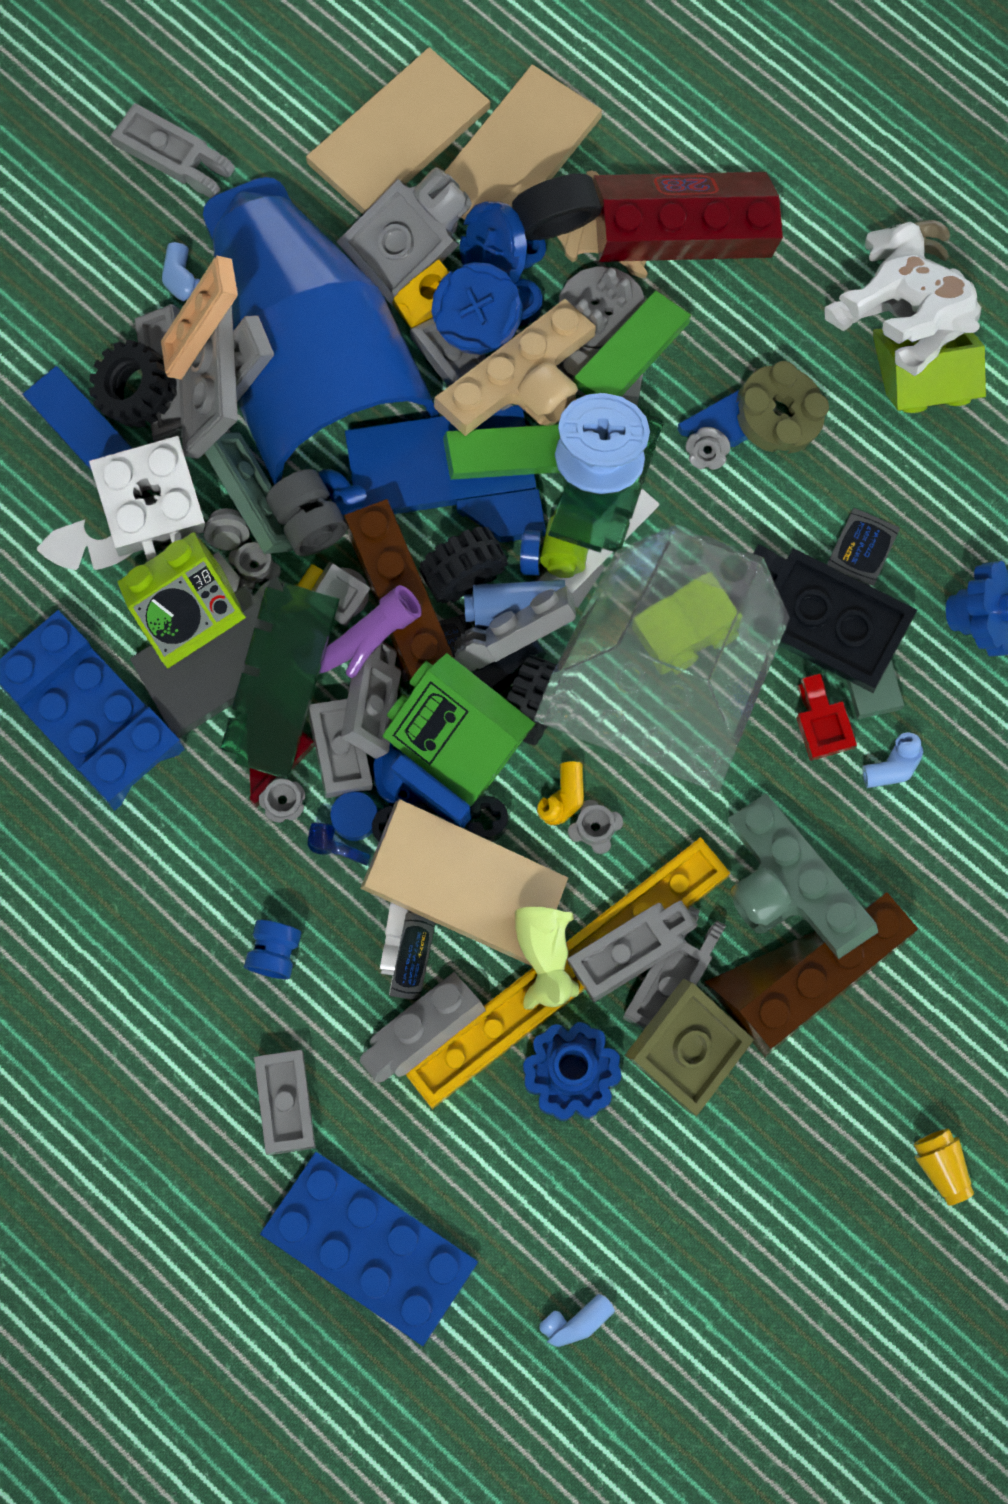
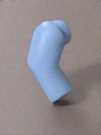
M910 732L900 734L886 762L863 765L862 772L866 788L902 783L909 780L923 756L920 738Z

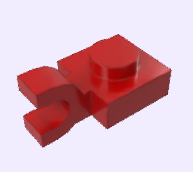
M821 674L803 678L801 680L802 684H799L797 687L802 702L808 711L798 714L796 720L809 760L813 761L854 749L857 743L843 701L829 705Z

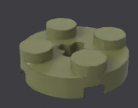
M779 361L773 366H765L756 370L742 385L737 394L740 411L737 419L741 430L753 444L769 452H774L775 449L781 451L790 450L787 453L789 454L806 448L822 430L825 415L829 411L828 400L822 395L813 380L787 361ZM774 401L784 403L788 408L790 417L785 413L780 416L776 415L773 411L776 407Z

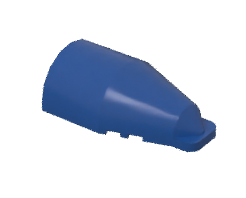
M258 178L217 194L208 200L204 206L203 217L206 229L213 242L214 258L216 256L230 258L233 263L238 296L232 303L233 331L244 316L258 315L274 352L272 359L237 402L274 485L282 480L284 464L300 444L322 428L352 413L380 404L409 401L423 405L429 418L439 417V412L434 408V400L379 288L291 202L281 182L274 178Z

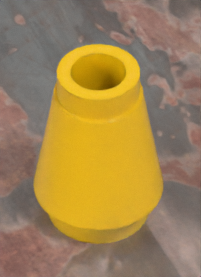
M949 1128L931 1133L914 1143L918 1153L914 1158L941 1196L944 1197L948 1206L963 1202L975 1194L971 1187L959 1137L954 1138Z

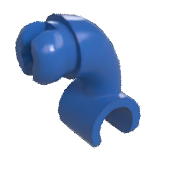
M323 469L318 472L329 491V499L336 503L343 516L360 509L357 503L364 501L366 498V492L360 485L350 486L346 478L333 469Z

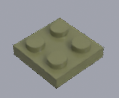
M682 979L624 1056L682 1108L697 1116L754 1039L693 982Z

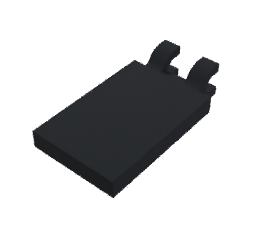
M758 544L750 558L751 565L748 571L770 580L761 596L747 587L736 583L728 597V601L736 613L743 617L754 618L750 625V631L874 694L910 627L917 609L794 548L789 557L785 559Z

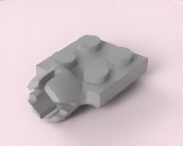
M437 167L432 169L417 186L408 188L405 183L397 179L337 243L360 270L379 288L389 303L392 304L397 293L409 284L413 278L438 259L443 262L459 246L453 238L451 231L453 225L470 209L472 203L467 193L460 190L459 184L450 175Z

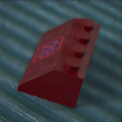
M767 172L594 175L593 183L601 204V214L596 218L599 262L772 258L783 239L779 194Z

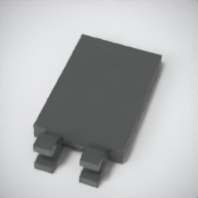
M277 576L263 584L255 595L247 585L234 592L246 618L170 668L163 664L152 645L130 658L168 728L178 738L295 666L289 653L317 638L306 620L304 621L299 614L279 628L271 612L295 599L284 582L281 583Z

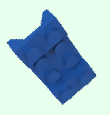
M59 610L0 659V687L114 811L122 805L132 785L160 761L178 756L185 750L180 739L150 707H147Z

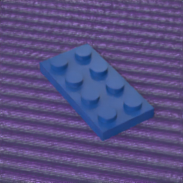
M317 1152L314 1153L260 1233L264 1238L423 1347L478 1264V1261Z

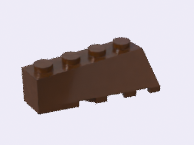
M888 892L869 907L864 908L876 922L878 933L840 959L835 956L817 932L814 931L711 978L703 984L732 1019L754 1039L752 1043L766 1057L905 944L918 930V927Z

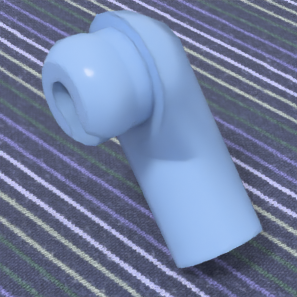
M172 242L167 245L162 282L177 299L185 301L186 299L188 300L200 279H194V275L186 269L189 248L184 244Z
M597 1294L568 1322L564 1319L561 1312L553 1311L539 1324V1329L542 1334L549 1338L547 1343L561 1347L590 1337L614 1314L615 1310L605 1296Z

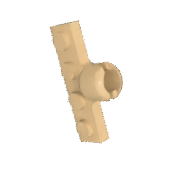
M566 299L562 300L438 394L434 400V408L464 436L468 435L497 411L509 404L520 406L540 425L551 426L560 421L562 412L572 401L576 400V392L578 391L577 385L558 369L557 365L595 337L596 325Z

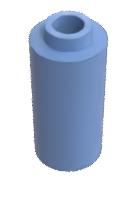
M565 580L473 585V594L464 595L465 622H475V628L486 630L490 623L499 615L509 611L515 614L529 606L532 599L546 590L552 589L557 591L565 587Z

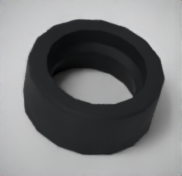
M569 174L543 181L520 193L512 201V208L518 213L525 230L526 239L529 241L554 238L572 232L595 220L601 214V204L592 177L587 174Z

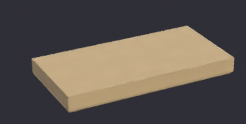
M429 47L306 156L307 164L359 212L364 214L397 179L407 184L490 109V100Z
M532 64L444 171L459 184L460 190L462 192L465 191L471 200L470 209L461 218L465 220L467 214L477 204L485 201L500 202L510 190L519 184L532 187L552 179L601 119L602 109Z
M399 799L393 806L360 889L532 966L525 958L517 939L515 911L523 907L557 909L569 877Z

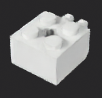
M178 436L89 461L119 557L144 550L148 562L157 556L155 546L182 540L192 532L196 534L204 532L205 522ZM147 490H152L153 493H160V496L154 495L155 503L152 505H146L145 501L138 499V497L142 496V493Z

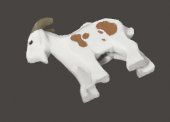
M923 220L915 223L907 222L868 233L865 247L871 251L869 260L872 262L885 259V261L882 262L873 279L863 289L846 291L840 295V301L825 307V320L842 331L848 329L861 318L890 311L897 318H891L883 322L882 330L884 335L898 344L907 339L911 342L919 340L914 346H905L895 351V364L914 376L922 372L939 355L940 349L944 344L964 333H974L980 327L978 321L981 314V306L977 302L974 284L965 279L959 270L954 268L948 269L938 263L925 259L924 253L933 254L943 261H946L949 257L944 246L934 240L925 239L926 237L938 238L942 241L950 239L948 228L936 220Z

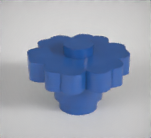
M1003 561L986 562L975 567V580L968 582L967 589H961L957 595L949 596L946 603V618L949 627L953 631H960L964 635H972L979 649H986L990 657L1008 655V569H1006Z
M578 1022L568 1032L563 1026L555 1024L549 1027L546 1033H541L535 1037L533 1042L535 1055L525 1059L523 1072L525 1075L526 1091L533 1095H540L539 1109L541 1112L553 1115L556 1119L565 1122L573 1117L575 1112L584 1119H591L599 1111L604 1110L610 1105L612 1096L609 1089L617 1086L621 1081L620 1056L615 1050L604 1048L606 1037L601 1030L591 1029L589 1025Z

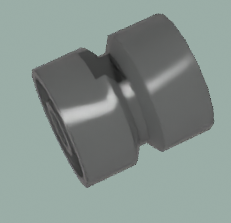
M313 469L295 472L283 478L268 491L266 496L267 504L278 523L285 525L283 529L284 534L296 555L310 556L329 548L348 529L347 522L336 503L328 501L330 497L329 491L319 473Z

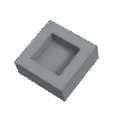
M329 562L305 601L347 627L370 587Z

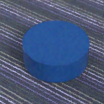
M519 279L515 285L519 290L523 305L521 323L519 325L523 326L534 322L539 317L542 311V293L534 282L527 279Z
M525 530L522 534L520 569L524 576H540L542 564L540 557L543 548V533L540 530Z
M348 792L336 799L332 805L330 816L333 828L339 836L346 840L359 841L373 833L372 821L378 812L375 803L369 796L361 792Z

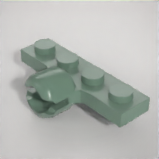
M766 793L728 818L730 828L760 863L759 868L755 872L733 885L730 891L738 913L756 933H766L790 916L800 915L807 920L838 959L878 933L876 922Z

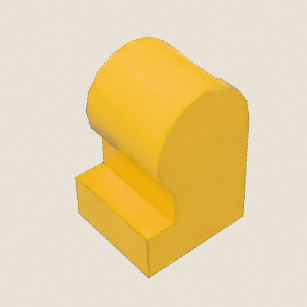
M439 259L413 278L409 284L397 293L392 301L393 307L410 329L433 318L431 310L434 292L442 278L449 273Z

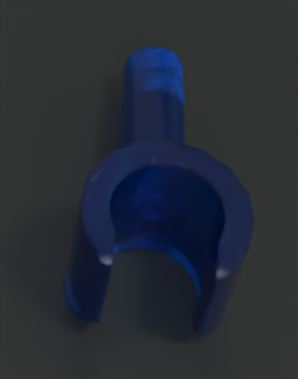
M324 823L311 824L307 845L313 853L321 855L333 853L367 866L371 855L341 842H335L334 826Z

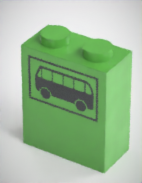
M446 653L434 665L426 661L414 674L409 683L415 689L409 697L403 694L392 706L387 714V717L392 722L382 737L471 807L489 788L536 723Z

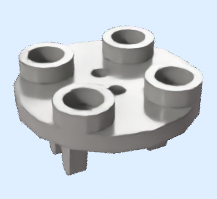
M600 266L577 273L567 281L559 296V303L566 299L596 325L595 337L583 346L599 350L645 302L641 287L630 275L616 268ZM593 301H596V302H598L599 304H598V305H593L592 302H593ZM608 311H610V312H612L613 314H612V315H606L605 313L608 312Z

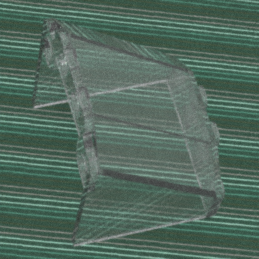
M677 524L617 550L550 677L534 721L720 793L790 619L764 558L750 552H741L732 545L706 535L694 534L690 529Z

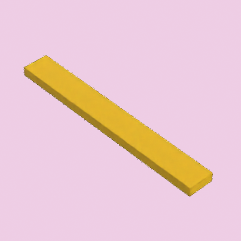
M700 837L566 942L569 952L567 958L657 903H661L664 909L674 903L682 901L686 908L689 909L690 906H693L726 880L731 873ZM567 960L564 971L570 976V978L573 981L578 983L580 994L585 989L576 977V975L574 974L571 967L569 966ZM532 968L484 1005L485 1012L409 1071L406 1077L430 1108L434 1109L575 997H570L564 1005L558 1007H547L539 1003L531 1010L525 1009L523 1006L524 996L537 977L536 971Z

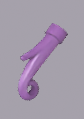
M397 586L380 599L379 606L329 646L323 632L312 628L317 638L295 649L294 659L299 668L307 674L324 673L351 660L346 669V675L354 678L369 656L396 629H404L421 616L420 604L410 590L404 586Z

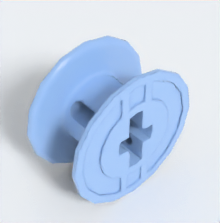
M598 393L585 395L572 401L562 412L558 425L560 439L555 451L557 468L564 478L583 491L597 494L619 492L633 485L642 474L645 462L643 450L647 447L650 434L647 418L637 405L621 396Z

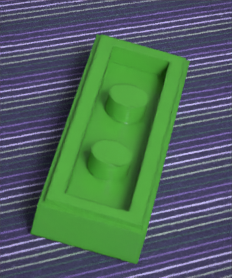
M655 290L578 372L573 382L577 385L578 390L585 395L607 393L622 397L690 322L691 314Z
M559 424L551 426L474 429L466 436L459 430L446 431L443 436L450 480L559 473L560 471L555 460V451L560 439Z

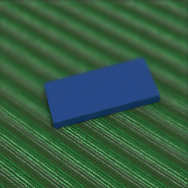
M518 405L511 406L503 411L500 409L475 429L524 427L526 424L523 409ZM444 416L345 431L353 485H360L366 492L365 500L357 503L360 509L388 499L393 514L456 505V500L536 489L534 474L450 480L443 436L446 431H458V429Z

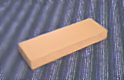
M216 256L162 338L161 346L167 377L182 380L238 296L232 259Z

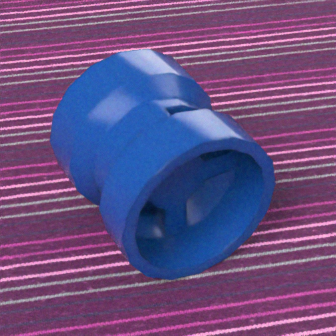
M257 920L252 933L256 940L255 948L247 953L244 968L271 978L290 979L293 969L290 955L292 950L299 946L302 932L285 924Z

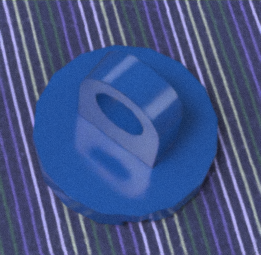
M485 201L475 205L467 214L463 224L468 225L466 236H461L459 247L462 265L472 262L492 264L505 271L515 284L520 279L523 270L531 268L545 256V240H527L519 215L509 204L499 201Z
M472 262L462 265V268L454 272L451 271L443 277L434 292L431 312L437 330L450 346L463 353L482 355L498 350L512 339L521 323L523 305L519 290L505 271L492 264Z

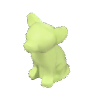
M523 907L515 911V929L520 948L537 973L535 982L529 987L524 996L523 1006L525 1009L531 1010L539 1003L547 1007H558L564 1005L570 997H577L579 994L578 983L573 981L564 971L569 954L565 929L567 924L574 920L573 913L563 912L546 907Z

